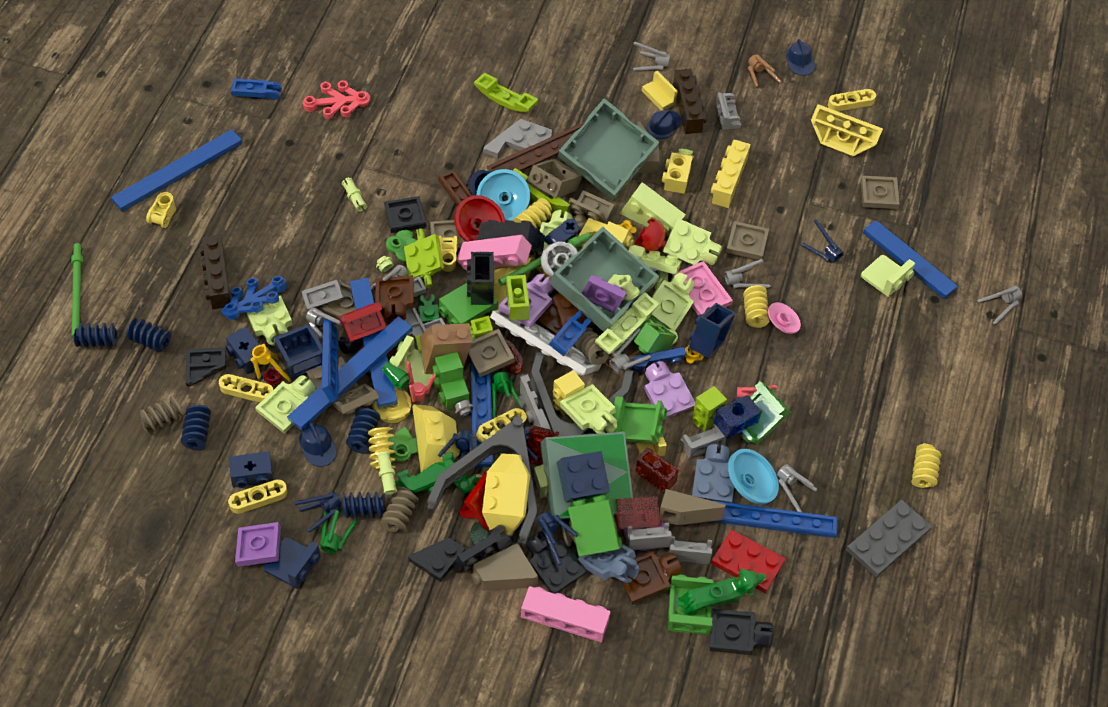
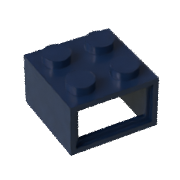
M718 303L708 307L704 314H700L696 319L695 324L697 327L690 335L691 343L689 348L707 358L712 356L724 344L736 313Z
M310 324L274 337L276 352L291 379L304 375L307 371L322 365L323 347Z
M602 451L563 457L557 461L565 502L582 498H593L594 496L606 495L610 492Z

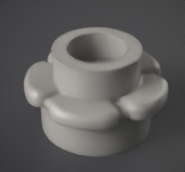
M469 400L461 401L455 405V413L460 414L461 417L467 416L472 412L473 404H470Z

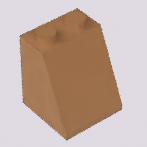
M469 323L433 325L420 336L424 374L433 373L432 366H435V357L458 352L464 368L472 344Z

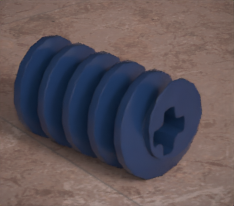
M137 318L130 322L126 332L129 340L144 347L147 346L149 349H154L156 352L163 351L168 346L172 336L171 331L165 332L164 328L159 329L157 325L152 326V323H146L144 319L138 321Z
M79 323V327L74 331L76 347L80 345L87 347L88 344L91 347H95L96 344L98 347H103L104 344L106 347H110L112 344L114 347L117 346V330L114 323L110 324V328H107L106 323H103L102 328H99L98 323H95L94 328L91 327L90 323H87L86 328H84L83 323Z
M193 405L188 407L185 412L186 416L184 418L181 443L188 449L199 451L206 448L205 442L207 441L211 410L204 405Z
M367 408L357 410L351 430L348 433V438L346 439V444L351 450L360 454L369 452V447L372 445L369 443V439L373 436L368 435V431L378 426V421L381 418L378 412Z
M384 491L381 497L375 492L373 498H371L369 492L366 493L365 498L362 497L361 492H358L357 498H354L352 492L346 498L343 492V513L345 517L349 518L352 513L354 518H357L360 512L362 518H366L367 512H369L370 517L374 518L377 512L378 516L382 518L385 512Z

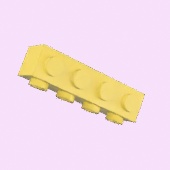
M733 140L732 145H728L725 154L727 158H723L721 163L722 171L718 170L716 176L717 184L713 183L712 204L726 208L730 207L747 162L751 144Z

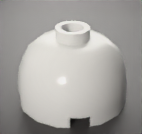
M555 242L547 246L541 256V266L544 272L549 277H552L571 256L578 253L577 249L572 244L565 242Z

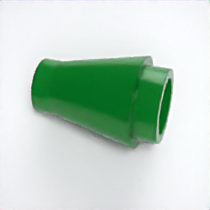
M387 362L381 369L393 386L400 390L411 380L407 372L390 362Z

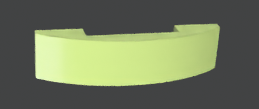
M644 292L610 329L607 328L595 340V343L608 354H611L649 318L659 306V303Z

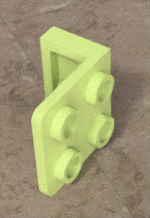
M881 255L862 272L861 277L889 297L892 293L898 291L904 282L912 278L915 263L909 259L900 267L885 255Z
M407 335L404 341L399 343L396 355L392 356L389 362L407 373L406 362H410L414 382H420L426 387L434 373L424 374L422 353L414 349V338Z

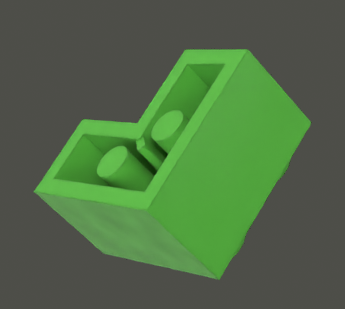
M650 315L639 327L641 331L634 338V342L639 345L638 349L648 354L668 350L677 336Z
M458 352L435 357V366H432L433 373L436 375L434 386L440 390L438 395L441 404L444 403L447 410L454 409L457 403L469 400V392L463 379V365Z

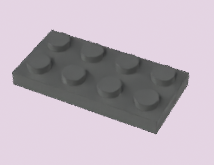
M900 500L849 544L846 551L877 578L926 535L932 526L903 500Z

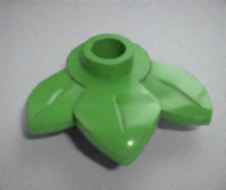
M401 230L397 232L396 236H391L387 239L386 248L390 253L395 254L399 260L406 262L404 247L417 240L412 238V231Z
M403 427L394 437L388 439V441L394 442V445L390 446L389 449L395 450V453H392L391 456L398 462L407 461L410 455L418 453L417 438L412 439L406 427Z

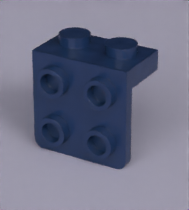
M284 538L279 546L278 561L265 563L263 566L264 571L298 589L301 583L306 580L314 565L320 560L319 545L311 541L308 547H305L290 538Z

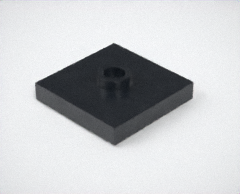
M420 196L384 202L391 233L427 227Z

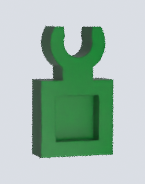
M431 294L429 301L424 300V296L421 295L420 301L422 306H419V314L422 323L425 324L439 319L438 304L434 305V295Z

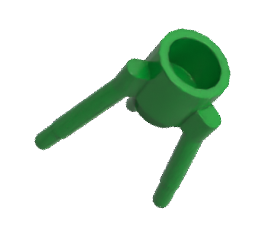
M499 372L493 376L494 383L491 384L492 419L496 418L497 390L501 393L505 392L507 397L511 396V391L520 406L512 381H509L508 374L505 372Z
M339 510L335 511L330 532L327 533L328 519L322 525V537L319 545L321 550L330 554H335L337 550H342L344 542L357 523V520H354L342 539L339 540V535L334 533Z

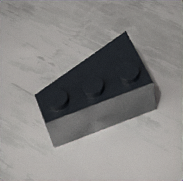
M488 220V222H481L478 240L523 235L532 245L530 252L536 253V256H542L545 235L530 221L523 220L520 223L511 220H505V222Z

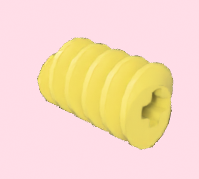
M539 198L537 202H534L532 206H529L514 218L513 221L520 223L523 220L530 221L536 228H539L542 222L546 223L547 220L551 219V205L547 200Z
M761 285L751 286L743 293L746 323L754 328H762L769 323L767 291Z
M382 427L368 431V435L373 436L369 439V443L374 444L369 447V451L374 452L369 457L371 460H375L370 463V467L376 468L375 470H380L377 454L382 452L395 453V450L389 449L390 446L394 445V442L388 441L389 438L394 437V434L388 433L393 428ZM390 457L391 462L395 461V458Z
M920 444L916 448V459L914 461V472L911 482L912 485L919 488L934 487L938 483L941 452L930 444Z

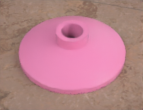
M779 302L772 303L769 306L768 316L779 330L788 334L798 332L801 327L800 319L789 306Z

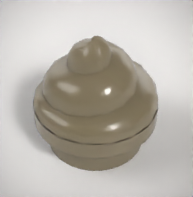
M583 215L573 217V220L577 221L579 226L578 233L581 232L588 220Z

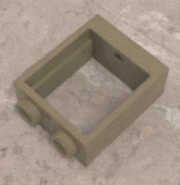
M552 159L533 165L527 181L553 197L558 198L577 191L583 175L560 161Z

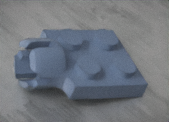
M711 444L706 449L705 459H697L692 496L706 500L732 503L734 486L728 472L730 450L727 446L721 445V451L718 454L717 444Z
M623 544L617 550L580 556L578 558L586 570L603 580L615 577L624 583L632 582V579L627 576L636 579L639 573V566L637 561L634 560L636 557L634 550Z

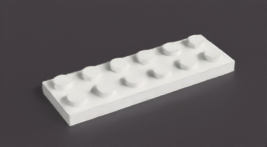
M501 310L493 311L490 316L491 319L495 320V324L511 330V334L522 337L526 340L527 344L542 349L541 352L543 354L553 356L557 359L558 363L571 367L578 375L582 376L599 371L602 365L592 364L580 350L573 346L563 357L548 345L555 335L536 323L529 328L517 320L510 321L509 315Z

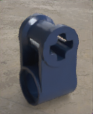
M573 219L565 220L556 229L548 233L544 240L545 243L548 245L555 242L568 243L570 239L578 237L577 231L579 226L577 221Z

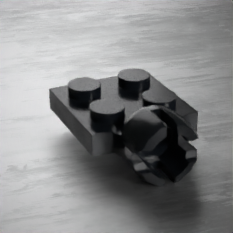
M503 525L494 527L487 532V538L459 554L453 565L455 571L459 573L463 570L465 573L472 569L473 564L478 560L490 557L492 555L491 552L494 550L500 552L510 547L513 543L511 535L501 536L506 528Z
M542 531L537 532L539 536L533 535L527 541L526 547L533 555L529 563L550 593L560 592L586 574L587 570L563 539L556 541L554 545L562 562L561 565L557 564Z
M713 609L709 651L752 655L753 649L756 647H771L773 638V624L771 622L756 620L755 612Z

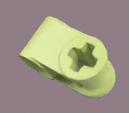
M614 274L608 281V283L617 285L626 291L623 300H632L640 293L638 287L633 285L630 275Z

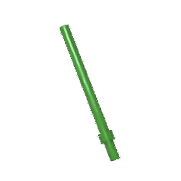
M587 232L579 237L570 239L568 243L577 249L582 243L588 241L591 235ZM541 257L506 276L524 275L541 266ZM506 276L498 280L501 286L506 284Z
M79 243L74 244V253L71 257V264L73 265L72 338H74V331L79 327L81 265H83V256L81 255V244Z

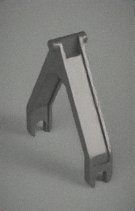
M537 352L532 367L531 387L537 395L538 406L543 410L550 426L551 436L594 434L595 431L591 428L582 430L577 424L564 422L556 416L541 377L544 354ZM625 371L622 387L608 399L613 405L615 397H623L627 403L633 371Z
M516 416L513 418V421L438 476L428 498L427 508L435 511L444 490L489 456L499 453L521 455L522 461L530 474L526 507L527 516L518 542L526 545L535 524L537 507L523 420L521 417Z

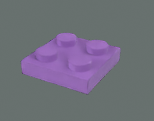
M591 275L582 294L593 304L614 313L622 302L626 291L617 285L606 282L601 277Z
M279 522L238 528L235 563L238 567L278 561L281 532Z

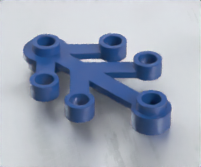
M275 276L272 278L270 285L256 293L255 290L259 286L257 279H248L246 281L248 289L244 300L239 302V299L243 296L242 288H232L231 302L222 309V313L227 319L233 320L238 318L241 313L261 312L264 309L262 303L273 304L279 301L278 293L287 289L285 279L282 276Z

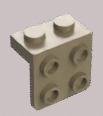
M584 190L578 201L572 198L569 200L571 208L575 211L576 215H583L607 224L616 207L615 204Z

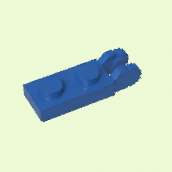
M234 79L231 95L267 97L270 100L279 99V91L282 86L280 83L268 82L267 80Z
M580 310L567 321L548 344L563 357L592 321L588 318L583 322V325L576 321L582 316Z
M682 347L635 357L634 360L648 355L651 356L650 359L631 367L638 371L644 370L646 366L653 363L658 367L657 362L659 361L670 362V364L679 363L686 355L685 348Z

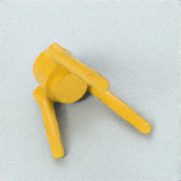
M265 344L258 345L253 349V357L250 360L254 364L258 379H261L258 363L266 365L270 362L288 382H291V378L271 358L272 356L278 360L279 356L269 350Z

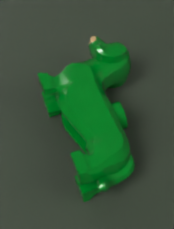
M450 452L443 455V463H434L417 476L409 477L408 470L397 473L399 481H395V485L409 489L414 495L427 490L431 493L438 476L456 463L453 461V453ZM465 474L453 484L456 485L461 493L470 494L482 475L467 476Z
M742 568L739 571V577L722 580L687 591L678 598L677 605L684 607V615L690 616L696 614V611L704 607L740 601L741 597H744L746 593L753 595L755 586L762 583L766 579V575Z

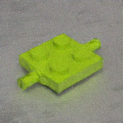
M417 229L418 240L404 247L408 276L413 275L414 279L420 276L421 279H424L425 287L430 288L433 286L431 276L444 269L440 240L436 234L425 238L424 229Z

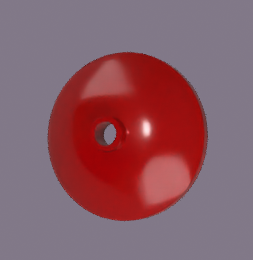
M481 195L465 198L457 206L454 215L456 230L465 242L478 240L481 222H488V220L505 222V216L501 208L490 198Z

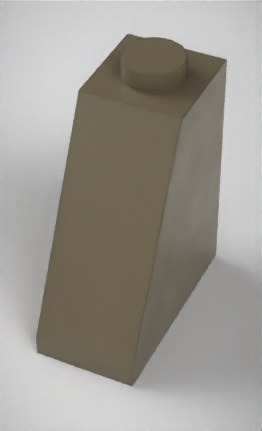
M518 543L473 564V573L471 574L475 584H479L483 591L535 587L538 580L536 572Z

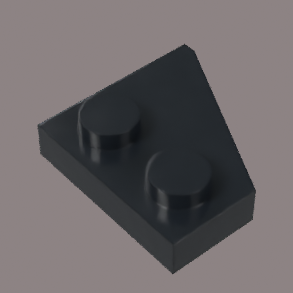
M225 347L186 349L187 387L226 368Z
M448 537L411 554L408 557V561L441 582L453 568L457 556L464 552L465 548Z

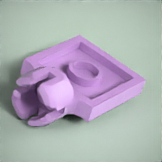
M544 274L536 275L531 282L527 283L529 320L517 321L529 328L552 304V298L549 295L553 291V286L550 284L551 279L549 277L543 282L541 281L545 276ZM506 297L499 305V310L509 315Z
M663 361L657 362L658 367L653 363L646 368L645 375L649 384L644 386V390L652 405H657L658 400L663 402L664 407L667 408L666 419L694 409L695 401L679 372L671 373Z

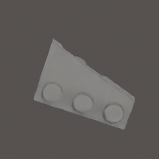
M528 374L520 377L519 404L525 408L527 419L530 423H533L534 430L551 435V429L541 408L538 409L537 395L535 391L531 392L529 389ZM537 436V438H541V440L545 439L544 437Z

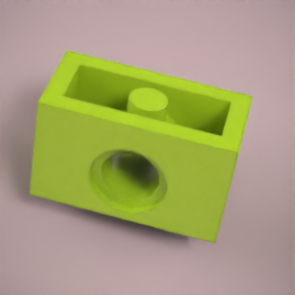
M526 275L506 276L510 321L529 320Z
M715 386L696 397L692 419L694 424L704 432L712 428L714 424L720 423L724 416L727 399Z

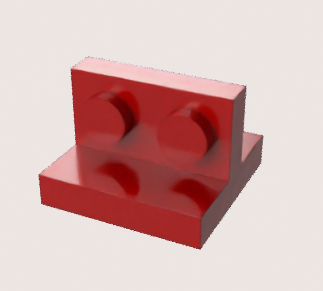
M380 302L372 303L338 316V319L345 328L349 342L386 328L380 312L382 310Z
M485 472L464 501L465 504L459 513L463 518L477 519L485 530H489L482 513L487 472Z

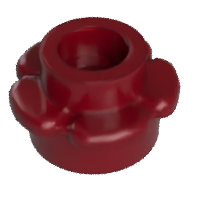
M269 368L265 372L264 381L271 386L279 385L282 382L283 376L275 368Z

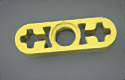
M864 89L830 96L828 108L838 112L871 106L875 102L876 93L873 90ZM848 99H855L856 102H850L848 101Z
M231 374L223 375L219 379L222 393L259 403L273 391V387L270 384ZM244 386L252 387L249 392L241 391Z
M514 408L480 425L476 433L477 440L483 443L501 430L497 427V423L500 422L507 425L516 416L522 418L524 425L527 418L526 413L522 409Z
M273 480L234 493L228 500L230 510L233 513L240 514L280 501L287 496V487L284 481ZM275 488H279L281 492L277 493ZM256 493L264 495L261 500H254L252 498ZM236 501H240L241 505L237 506Z

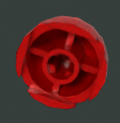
M651 217L647 221L649 223L648 227H643L634 243L637 246L644 247L645 253L657 251L658 249L662 250L667 243L665 240V227L658 220Z

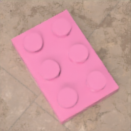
M704 261L677 272V274L683 273L687 275L685 281L688 282L691 278L695 283L689 297L694 301L691 307L698 316L700 314L703 315L708 307H712L715 303L724 307L732 305L733 300Z

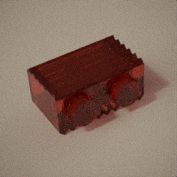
M647 447L636 459L635 473H638V475L644 477V480L647 479L648 482L657 486V489H660L663 493H665L666 489L670 490L677 482L679 470Z

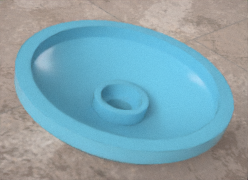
M500 169L489 173L483 178L477 189V195L490 198L501 208L505 220L513 221L514 218L528 208L530 203V189L527 182L520 174L512 170ZM504 196H508L507 201L502 200Z
M740 449L731 455L728 462V472L730 480L738 493L756 504H767L774 500L778 494L779 483L771 464L761 454L750 449Z

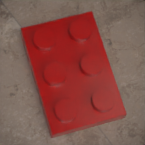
M731 529L713 557L711 564L734 577H739V571L742 568L754 571L755 573L765 574L766 579L755 586V588L766 594L785 563L786 558Z

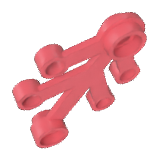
M342 80L338 82V90L350 95L344 96L332 89L329 82H323L321 84V92L333 98L315 99L313 96H307L303 100V107L305 111L313 112L317 109V106L334 104L332 107L323 109V115L326 119L333 118L339 109L343 117H349L357 107H366L369 104L370 95L364 91H355L348 87L347 81Z

